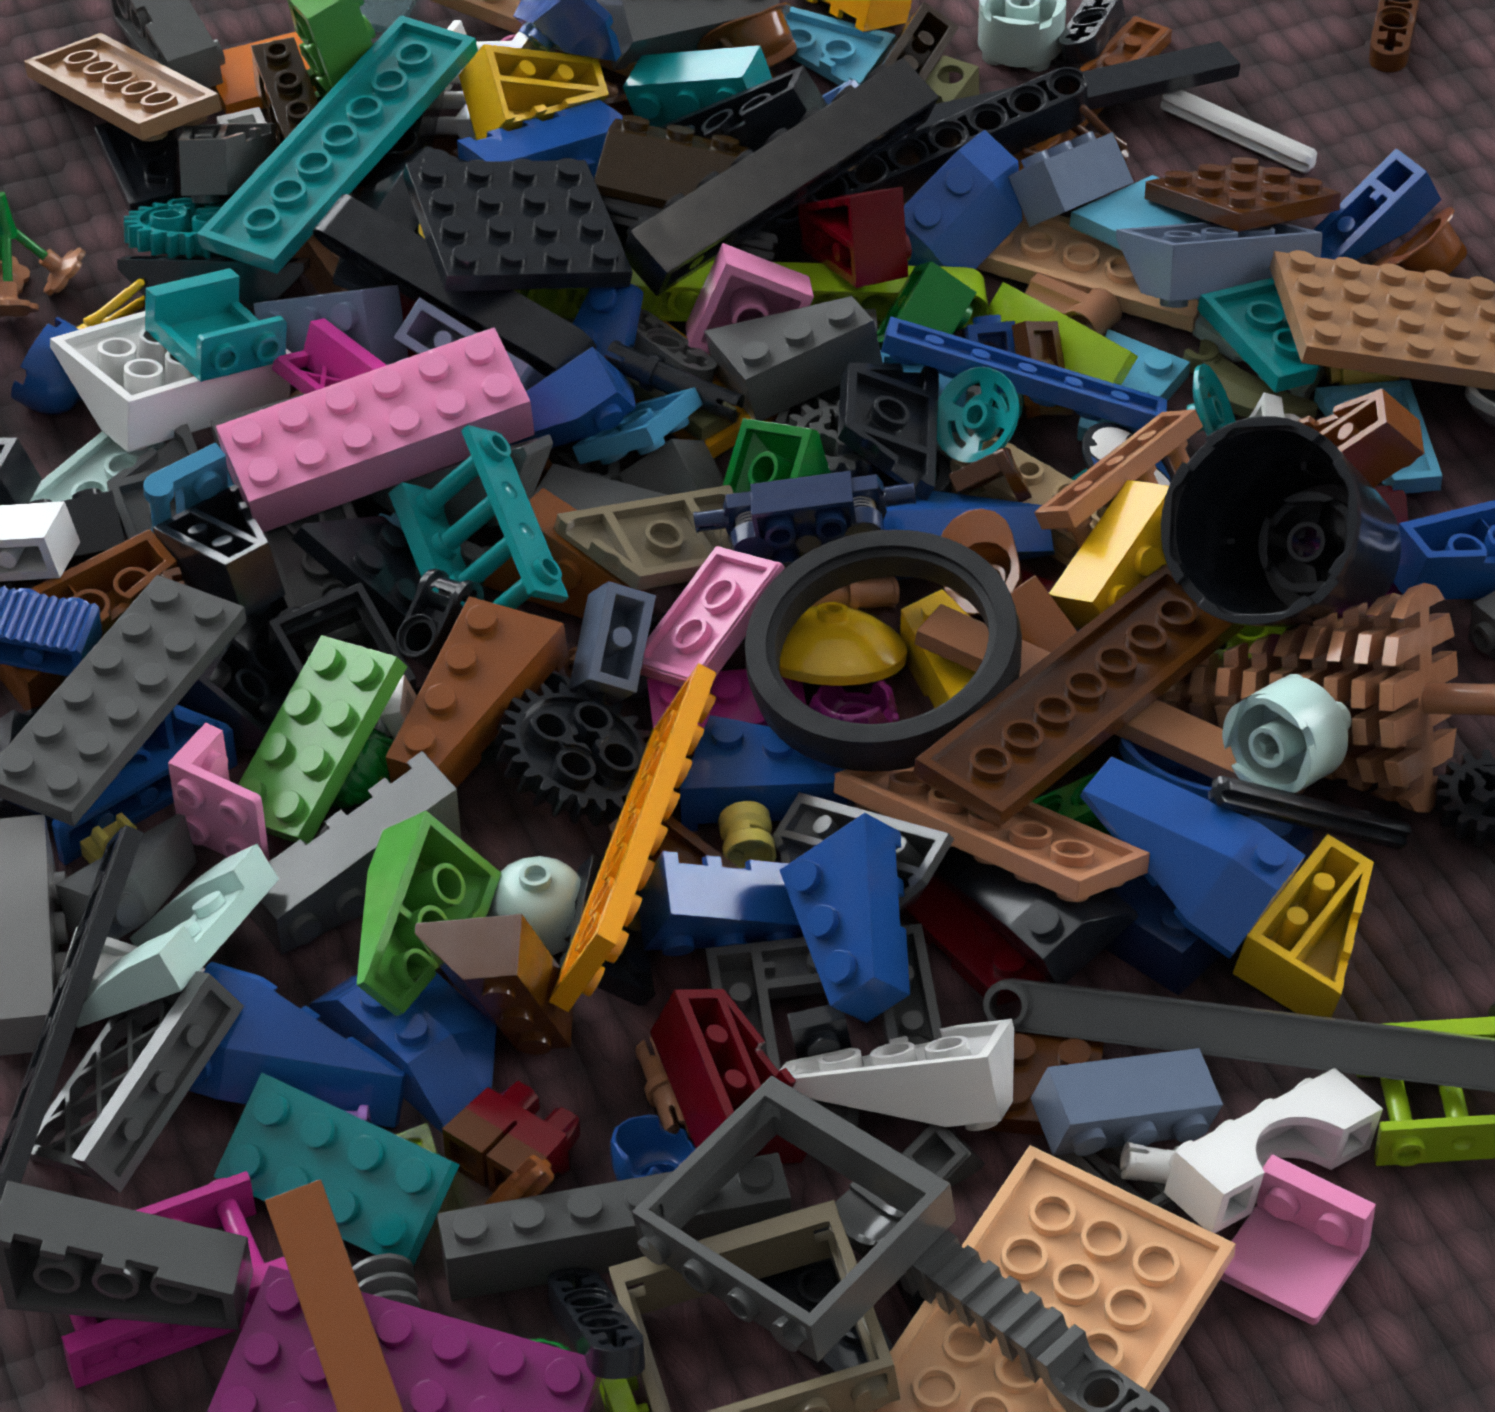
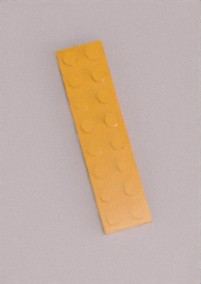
M700 663L696 665L652 730L585 905L580 923L567 952L549 1000L550 1003L567 1012L570 1011L581 994L588 997L593 994L605 971V967L601 965L605 960L615 963L628 940L629 933L623 931L622 928L623 926L627 927L636 915L642 902V897L635 894L636 890L640 892L643 889L655 866V862L648 859L649 855L652 857L655 855L667 834L668 828L663 826L661 822L665 823L669 819L679 801L680 794L675 792L674 788L678 789L681 786L693 762L686 758V755L690 756L697 747L704 732V728L699 726L698 723L702 724L716 700V696L709 693L716 672Z

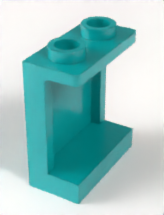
M231 268L146 287L145 330L200 382L271 365L278 356L286 354V320L281 316L259 320L239 302L240 276Z

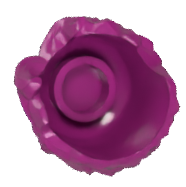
M885 680L875 682L869 695L849 692L843 686L821 685L817 694L813 695L808 706L825 716L851 723L884 724L899 721L898 707L895 703L893 690L886 684Z

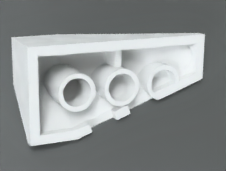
M1012 1019L955 1025L941 1028L942 1038L931 1042L914 1045L908 1041L907 1036L890 1039L889 1044L875 1048L871 1051L870 1055L862 1056L861 1050L858 1048H847L786 1061L780 1070L787 1068L796 1080L793 1089L813 1100L943 1127L965 1125L966 1130L980 1131L997 1125L1013 1102L1014 1026Z

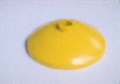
M825 602L818 606L810 607L793 625L782 648L779 672L784 678L817 685L845 686L871 683L888 678L905 666L907 645L892 627L863 611L849 608L842 603Z

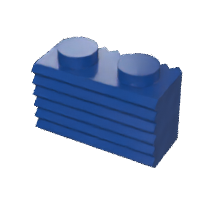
M5 586L0 588V664L68 677L102 637L100 609L95 603L90 604L76 597L68 599L64 597L58 599L54 595L48 597L46 594L40 595L29 588L17 590L15 588L9 590Z

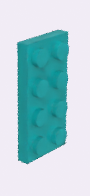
M261 1073L213 1177L217 1179L228 1178L247 1171L251 1179L253 1196L263 1201L321 1179L342 1239L375 1255L387 1253L403 1255L410 1259L414 1266L460 1165L272 1076Z

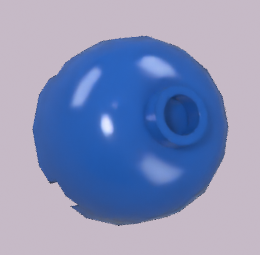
M59 317L55 318V327L48 323L32 344L20 366L26 370L27 376L23 384L14 380L11 390V398L33 411L47 415H58L67 412L79 400L83 401L50 348V338L79 330L78 328Z

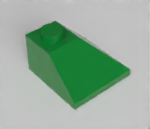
M743 418L723 486L730 485L734 494L751 491L750 484L830 473L819 432L811 428Z

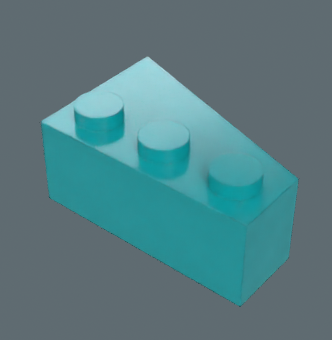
M760 45L640 56L624 83L623 89L634 116L649 120V126L658 127L772 79Z

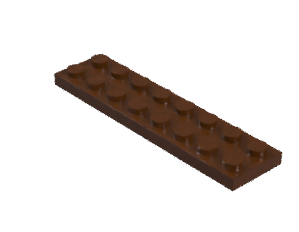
M1163 564L997 696L915 759L913 775L1000 828L1245 626L1221 620L1199 608L1181 585L1176 584L1168 566Z

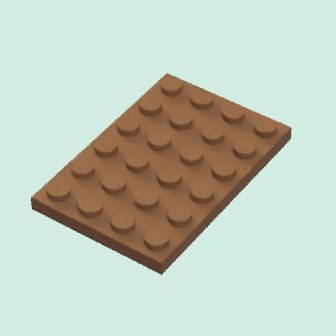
M1300 250L1290 253L1274 251L1269 268L1301 363L1495 390V283L1493 281L1478 276L1471 277L1470 279L1450 277L1446 273L1437 270H1428L1425 273L1409 271L1389 263L1382 264L1381 266L1361 264L1348 257H1338L1335 260L1315 257L1308 252Z

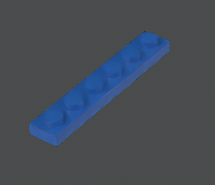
M890 316L885 331L881 352L889 354L893 360L905 365L919 363L933 367L941 375L952 379L971 368H992L1008 377L1014 385L1016 392L1028 396L1034 403L1046 407L1059 405L1073 409L1079 416L1088 420L1099 421L1103 418L1119 423L1136 433L1161 412H1167V399ZM998 385L996 392L1005 393Z

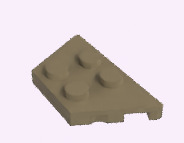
M730 485L559 513L556 517L554 530L566 541L633 589L644 590L689 582L716 546L731 550L730 536L726 529L696 533L693 512L723 509L725 496L733 494V489Z

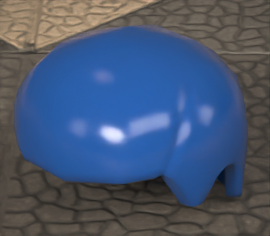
M649 1114L632 1117L614 1128L611 1138V1163L618 1181L672 1172L696 1147L688 1139L685 1129L681 1128L676 1134L669 1133L663 1128L657 1115Z

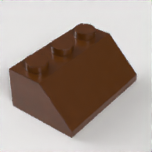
M522 914L415 923L414 934L462 996L497 1027V1032L518 1052L542 1055L549 1053L551 1049L571 1047L574 1005L567 1012L549 1002L561 971L560 966Z

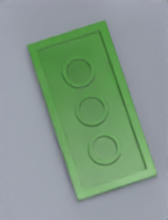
M320 636L238 783L239 786L261 796L267 834L294 843L301 839L308 844L313 840L407 669V666L397 656L327 636Z

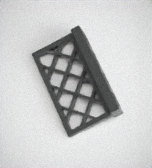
M196 971L182 991L152 1001L145 1006L141 1005L111 1016L44 1115L29 1159L95 1178L106 1189L121 1193L244 1008V1005L212 975ZM159 1017V1024L142 1034V1027ZM127 1037V1044L112 1052L118 1042ZM128 1063V1070L112 1079V1072ZM96 1083V1090L81 1098L86 1089ZM97 1109V1117L81 1126V1118ZM65 1129V1136L49 1145L55 1135Z

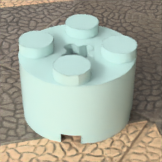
M979 0L978 45L982 51L984 62L990 65L1003 64L1011 67H1026L1034 72L1048 69L1050 61L1061 53L1059 37L1065 29L1066 0Z
M1290 674L1232 706L1224 720L1222 739L1225 749L1231 746L1232 753L1237 762L1231 766L1240 780L1297 793L1332 773L1341 765L1347 752V729L1351 726L1352 720L1347 707L1343 703L1335 701L1319 684L1303 678L1301 675Z

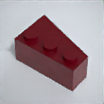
M903 187L847 194L798 205L801 249L854 287L859 288L908 277L907 260L911 259L912 248L905 231Z
M724 989L674 990L650 1030L655 1047L696 1148L771 1075L792 1088L796 1083L795 1078L787 1068L778 1071L763 1052L761 1047L765 1040ZM776 1135L754 1157L779 1153L782 1164L802 1163L807 1153Z

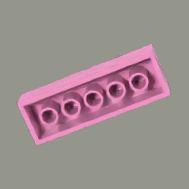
M495 327L216 426L221 450L226 455L228 471L234 484L237 485L243 501H246L253 519H256L263 533L466 460L471 455L461 432L466 425L501 433L508 444L535 435L530 399Z

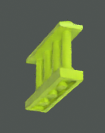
M1495 1016L1382 1023L1385 1025L1495 1038ZM1356 1074V1077H1357V1078H1360V1077H1373V1076H1365V1075H1357V1074ZM1380 1078L1389 1121L1379 1123L1374 1155L1376 1166H1412L1418 1163L1495 1159V1115L1469 1116L1462 1088L1438 1085L1446 1118L1413 1120L1404 1080Z

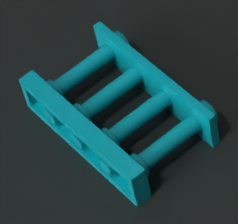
M466 425L461 430L471 454L466 460L432 489L401 482L388 493L421 578L428 570L436 568L445 571L449 578L459 582L471 580L480 584L513 557L521 579L492 603L517 609L531 596L558 603H563L569 598L561 579V569L553 560L511 458L510 445L501 433ZM479 475L487 496L450 527L444 513V504ZM496 515L504 537L466 568L460 553V545ZM436 587L432 588V591L439 592ZM461 601L460 604L464 607L466 602Z

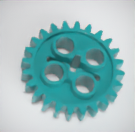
M177 198L169 200L167 204L154 202L152 207L140 206L138 211H129V216H124V242L129 244V248H138V252L151 251L153 256L168 254V258H173L178 255H185L187 259H191L195 255L206 258L221 257L223 255L200 248L197 233L228 201V198L220 199L219 202L193 203L192 198Z

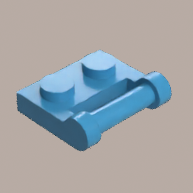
M216 442L146 477L143 489L144 497L150 503L152 527L171 518L170 501L174 497V491L176 514H179L228 488L226 455Z

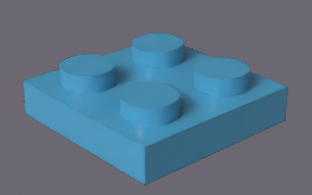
M693 387L635 403L636 409L625 415L617 426L609 430H603L597 435L584 438L572 447L580 465L599 459L602 465H606L623 458L629 451L637 450L639 455H644L660 448L665 444L663 437L687 426L690 423L688 416L703 405L696 388Z

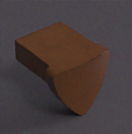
M1003 447L948 474L956 492L959 494L967 495L1005 476L1018 502L1032 498L1011 450L1007 447Z

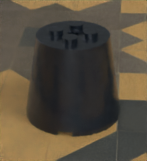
M1259 416L1238 420L1205 438L1207 442L1193 455L1188 463L1182 462L1169 485L1162 509L1161 540L1163 552L1176 584L1181 585L1197 606L1208 614L1221 620L1244 626L1293 627L1299 624L1313 626V621L1317 618L1332 613H1337V619L1343 618V611L1362 603L1368 602L1369 609L1378 598L1385 596L1396 577L1401 558V536L1394 513L1382 496L1344 454L1317 430L1301 422L1276 416Z

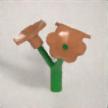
M0 192V317L27 316L29 313L38 312L39 305L31 303L29 300L18 298V295L23 292L24 283L28 282L30 278V271L26 266L19 264L17 258L12 255L11 240H17L40 258L39 264L51 272L43 290L48 296L54 292L56 294L61 292L69 279L75 276L82 265L81 260L85 256L86 251L79 247L76 250H70L63 258L51 249L45 251L16 228L5 192Z

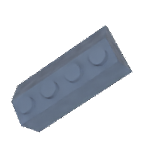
M1213 222L1117 229L1116 240L1141 293L1159 298L1161 306L1183 308L1188 306V300L1197 299L1199 302L1201 294L1272 278L1269 266L1274 251L1290 253L1300 250L1321 258L1323 233L1284 222L1240 232Z

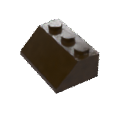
M624 115L622 119L615 118L608 128L594 181L600 195L663 208L675 195L683 193L686 196L696 190L697 185L708 174L714 171L721 174L729 169L733 161L749 148L739 146V140L733 137L713 135L712 139L694 136V130L688 127L669 125L667 129L649 126L650 121L645 118Z

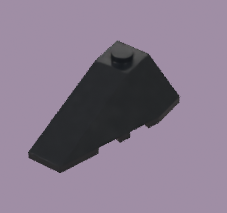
M281 598L270 603L266 611L258 615L246 616V623L177 703L181 707L228 724L233 729L235 749L259 748L288 696L289 690L292 688L269 647V621L275 619L280 612L285 610Z

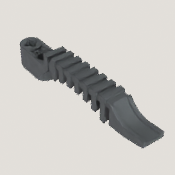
M852 1182L849 1185L850 1189L835 1204L851 1247L861 1256L865 1257L906 1214L890 1206L855 1182ZM950 1231L944 1232L900 1277L903 1289L912 1296L919 1290L920 1296L930 1304L937 1298L939 1307L949 1315L956 1308L959 1320L969 1328L976 1321L980 1337L990 1344L997 1337L1002 1355L1012 1362L1019 1355L1025 1376L1035 1383L1039 1378H1042L1046 1387L1067 1412H1170L1163 1401L1099 1358L1089 1346L1083 1329L1075 1324L1068 1328L1063 1313L1053 1306L1049 1310L1046 1309L1041 1297L1032 1291L1028 1294L1024 1293L1019 1281L1012 1276H1008L1005 1279L997 1265L990 1260L983 1263L978 1251L969 1245L965 1248L960 1246L958 1237Z

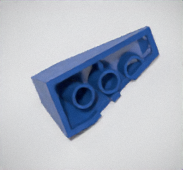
M591 347L526 391L531 402L535 435L509 445L512 446L550 434L553 442L552 448L597 435L603 430L614 428L621 423L625 415L636 409L634 389L630 380L595 348Z
M932 491L928 500L921 499L915 495L916 504L886 507L887 512L883 520V530H913L938 536L942 535L943 530L954 518L966 511L980 508L995 511L1007 521L1013 533L1019 561L1055 555L1051 529L1042 530L1034 514L1042 505ZM894 576L897 580H903V579L914 578V577Z
M1111 757L1080 795L1112 837L1150 853L1148 873L1143 874L1152 887L1159 885L1176 906L1173 913L1187 929L1229 959L1290 882L1306 856L1261 823L1232 810L1220 808L1217 804L1211 803L1201 796L1114 757Z
M211 962L206 966L204 973L212 975L244 1005V1008L189 1091L217 1100L247 1104L260 1074L264 1073L344 1111H357L360 1105H369L371 1123L374 1125L391 1128L399 1125L407 1076L406 1072L355 1038L349 1037L345 1039L318 1021L321 1015L306 1005L300 1009L275 991L278 987L264 977L215 962Z

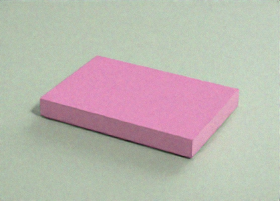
M716 546L647 638L640 675L682 687L696 665L700 663L716 672L717 676L745 638L755 605L770 583L785 569L784 565L776 561Z

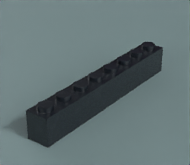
M904 58L889 67L885 64L878 66L867 76L864 83L856 88L852 85L845 87L834 97L832 103L823 109L819 106L812 108L800 119L798 125L792 129H779L769 137L765 145L755 152L751 149L744 151L733 161L730 168L719 174L717 171L708 174L700 181L696 190L684 196L683 193H679L672 197L657 215L652 218L645 215L636 220L626 232L628 238L623 248L631 268L656 296H659L713 261L722 243L732 247L736 246L927 122L939 96Z

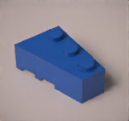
M710 715L703 735L692 757L691 768L680 787L681 824L690 831H698V824L718 823L720 813L727 806L741 801H755L764 805L769 810L771 821L783 820L799 792L851 807L855 805V802L834 793L835 773L846 769L823 764L804 756L780 739L769 726Z

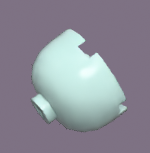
M543 856L522 858L508 864L501 871V876L486 917L522 914L551 955L560 952L564 955L568 952L569 943L564 940L566 928L574 921L575 900L580 889L581 879L576 871L558 859Z

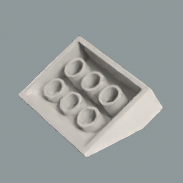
M145 311L50 338V348L101 431L127 452L141 451L150 445L173 439L174 430L180 425L188 424L192 433L211 427L210 421L283 400L290 396V383L272 370L273 364L200 382L145 330ZM286 349V354H290L291 352Z

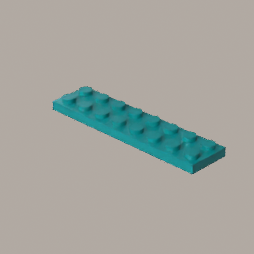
M400 15L197 233L200 248L277 274L313 235L312 230L342 194L349 195L469 63L478 52L476 38Z

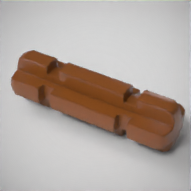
M536 1155L527 1157L516 1169V1172L512 1173L486 1200L485 1204L537 1196L554 1180V1174L550 1169L552 1164L546 1158L541 1160Z

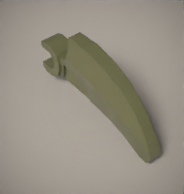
M1201 340L1198 354L1189 348L1184 350L1183 359L1190 362V373L1194 374L1196 366L1201 364H1207L1214 370L1226 391L1234 414L1249 418L1265 392L1282 397L1284 414H1294L1300 418L1309 415L1313 418L1317 416L1318 405L1313 400L1296 396L1286 391L1275 393L1263 380L1249 374L1224 358L1219 353L1218 346L1210 340Z

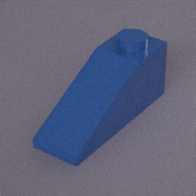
M1396 148L1340 203L1339 211L1331 212L1313 229L1323 233L1321 258L1335 260L1338 257H1348L1356 260L1409 232L1442 200L1427 171Z

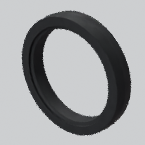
M913 530L863 532L828 542L813 549L786 567L770 583L755 605L746 631L747 677L759 710L769 727L786 744L804 756L823 764L853 771L877 772L914 767L915 759L1019 678L1022 655L1021 625L1011 593L1004 580L984 558L973 550L948 538ZM889 576L929 580L959 593L982 616L988 628L989 637L986 653L975 675L950 700L929 712L910 719L884 724H860L825 716L800 701L789 690L779 672L780 656L784 642L801 615L821 598L855 582Z

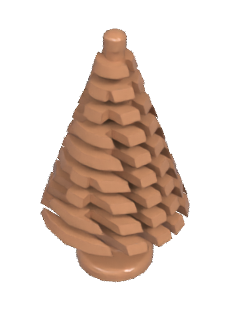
M1427 583L1410 587L1403 595L1392 593L1380 597L1369 609L1368 602L1347 608L1343 611V618L1337 619V613H1332L1317 618L1313 621V626L1299 624L1287 628L1282 635L1271 633L1259 637L1251 645L1249 651L1248 643L1229 647L1223 653L1224 662L1223 659H1219V653H1213L1157 699L1223 729L1224 720L1232 706L1290 674L1301 675L1303 678L1314 681L1323 687L1335 701L1343 703L1351 715V726L1347 729L1348 747L1344 760L1335 771L1325 776V778L1330 780L1337 778L1347 779V786L1360 791H1367L1372 787V783L1378 782V789L1371 792V795L1386 801H1397L1402 807L1421 813H1430L1435 804L1438 776H1433V768L1453 757L1457 728L1439 729L1433 733V726L1452 715L1495 716V684L1446 683L1458 676L1457 651H1440L1432 655V648L1455 635L1450 613H1432L1429 615V607L1445 600L1436 585ZM1248 653L1252 654V658H1248Z

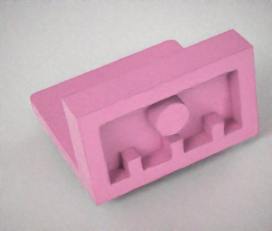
M205 723L168 762L176 814L185 815L192 844L203 845L226 857L258 844L269 862L270 857L262 798L259 794L230 781L223 730Z
M1272 1154L1262 1168L1265 1173L1258 1192L1257 1205L1232 1240V1242L1236 1243L1235 1255L1220 1280L1311 1325H1316L1370 1245L1376 1204Z

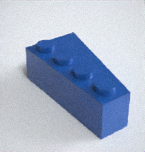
M600 99L557 111L553 119L541 121L536 117L523 121L522 128L507 132L501 127L487 131V137L477 141L471 137L457 140L458 157L467 162L476 159L484 161H515L517 159L559 161L564 158L586 160L594 179L608 128L615 118L622 119L623 115Z

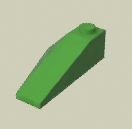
M423 811L384 829L367 871L356 985L395 1016L403 1014L436 976L435 970L439 967L435 959L414 934L415 923L486 917L501 876L499 870L427 811Z

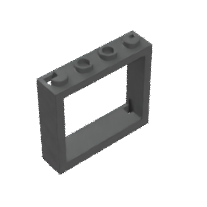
M772 1075L632 1211L639 1240L637 1245L651 1262L657 1265L667 1264L682 1274L685 1281L694 1290L702 1294L710 1292L724 1301L731 1312L742 1321L750 1323L753 1320L770 1331L775 1340L785 1349L791 1352L799 1350L816 1362H819L956 1221L951 1184ZM776 1135L906 1214L810 1313L680 1230Z

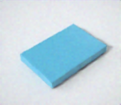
M1151 175L1072 211L1069 226L1121 250L1116 240L1117 229L1210 221L1144 199L1145 181L1159 179Z

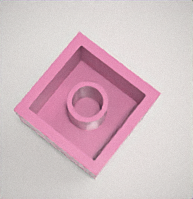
M722 243L685 325L688 346L700 348L707 354H710L704 333L705 330L810 306L814 295L809 276Z

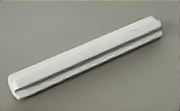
M1179 90L1165 93L1161 97V108L1163 111L1302 174L1308 173L1316 164L1317 152L1315 149L1189 92Z

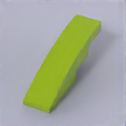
M1002 282L988 306V315H1001V322L1015 321V324L1024 321H1058L1065 369L1122 385L1138 358L1137 355L1004 282Z

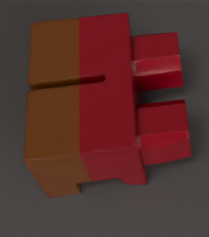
M518 1080L501 1094L487 1087L442 1128L445 1158L459 1164L460 1166L457 1171L481 1186L486 1187L489 1184V1191L493 1193L531 1155H536L541 1160L546 1158L552 1164L550 1169L554 1175L557 1172L564 1174L570 1170L568 1151L581 1135L580 1120L577 1115L562 1106L560 1108L556 1107L545 1120L537 1117L535 1114L540 1110L539 1097L532 1088Z

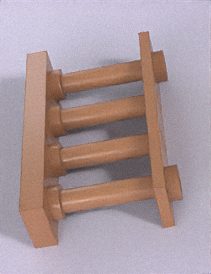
M1196 410L1161 412L1038 508L1034 514L1041 529H1064L1065 532H1071L1080 549L1092 532L1090 523L1093 518L1091 515L1101 507H1104L1106 511L1127 480L1158 484L1154 475L1157 469L1155 464L1165 456H1167L1174 473H1176L1182 462L1188 463L1190 458L1185 449L1188 445L1187 439L1203 427Z

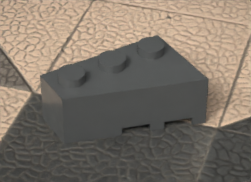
M852 296L704 331L710 356L717 362L715 375L727 389L745 395L743 409L753 420L763 421L840 385L841 376L848 363L883 365L874 320Z

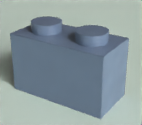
M610 581L588 594L569 691L576 693L578 687L582 685L585 687L588 697L595 698L601 691L605 694V702L612 704L621 702L637 692L656 595Z

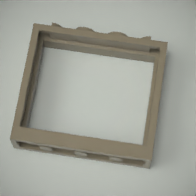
M834 1200L698 1240V1242L756 1279L831 1258L840 1282L857 1265ZM825 1227L828 1228V1230L814 1234L813 1232L815 1230L822 1229ZM644 1256L608 1268L616 1299L643 1335L645 1369L640 1373V1377L651 1412H671L641 1315L711 1293H699L685 1281L682 1274L665 1263L657 1265ZM639 1283H643V1284H644L643 1286H640V1287H637V1288H633V1289H630V1290L627 1289V1287L633 1286V1285H636V1284H639ZM873 1306L855 1324L868 1362L706 1412H870L881 1408L887 1403L900 1400L895 1366Z

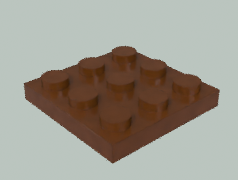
M1237 157L1233 158L1229 165L1202 164L1198 166V171L1194 172L1167 171L1164 178L1145 181L1144 199L1240 232L1339 211L1341 192L1323 187L1321 180L1314 178L1298 179L1290 176L1291 172L1288 169L1265 168L1259 166L1257 159Z

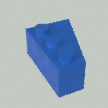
M864 812L779 871L829 1005L868 1023L909 996L910 984L906 928L900 926L899 897L904 896V883L901 878L897 877L896 849L901 848V832Z
M662 851L655 861L654 869L647 883L640 892L637 891V895L642 897L639 913L644 951L662 950V954L666 956H681L689 954L697 948L804 937L779 871L789 863L748 860L745 862L746 868L722 867L721 857L706 855L702 858L703 865L679 863L677 852Z

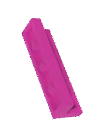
M322 318L310 321L304 349L278 356L273 362L272 370L300 392L307 394L386 366V364L328 320ZM307 367V368H308L309 370H311L313 373L307 372V371H302V370H300V369Z

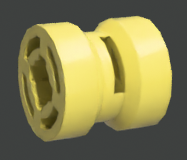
M755 801L735 802L727 806L720 813L718 819L721 839L724 841L722 846L723 856L739 868H746L745 862L748 860L775 862L777 856L774 839L770 835L772 824L769 810L764 805Z

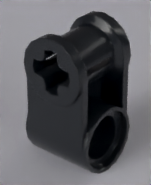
M433 568L428 570L420 579L415 597L403 623L398 629L396 642L400 652L426 669L431 670L463 609V606L460 604L461 601L466 602L469 596L484 600L482 586L471 580L463 582L449 578L445 571ZM436 587L439 592L432 591V588Z

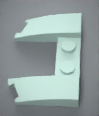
M258 844L225 858L205 872L130 937L132 943L138 947L116 960L91 982L76 1024L77 1028L180 992L185 988L195 972L199 971L279 880Z

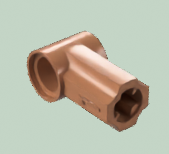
M1037 273L1030 280L1025 294L1102 336L1108 329H1111L1120 321L1122 317V307L1118 299L1106 289L1095 288L1087 294L1042 273Z

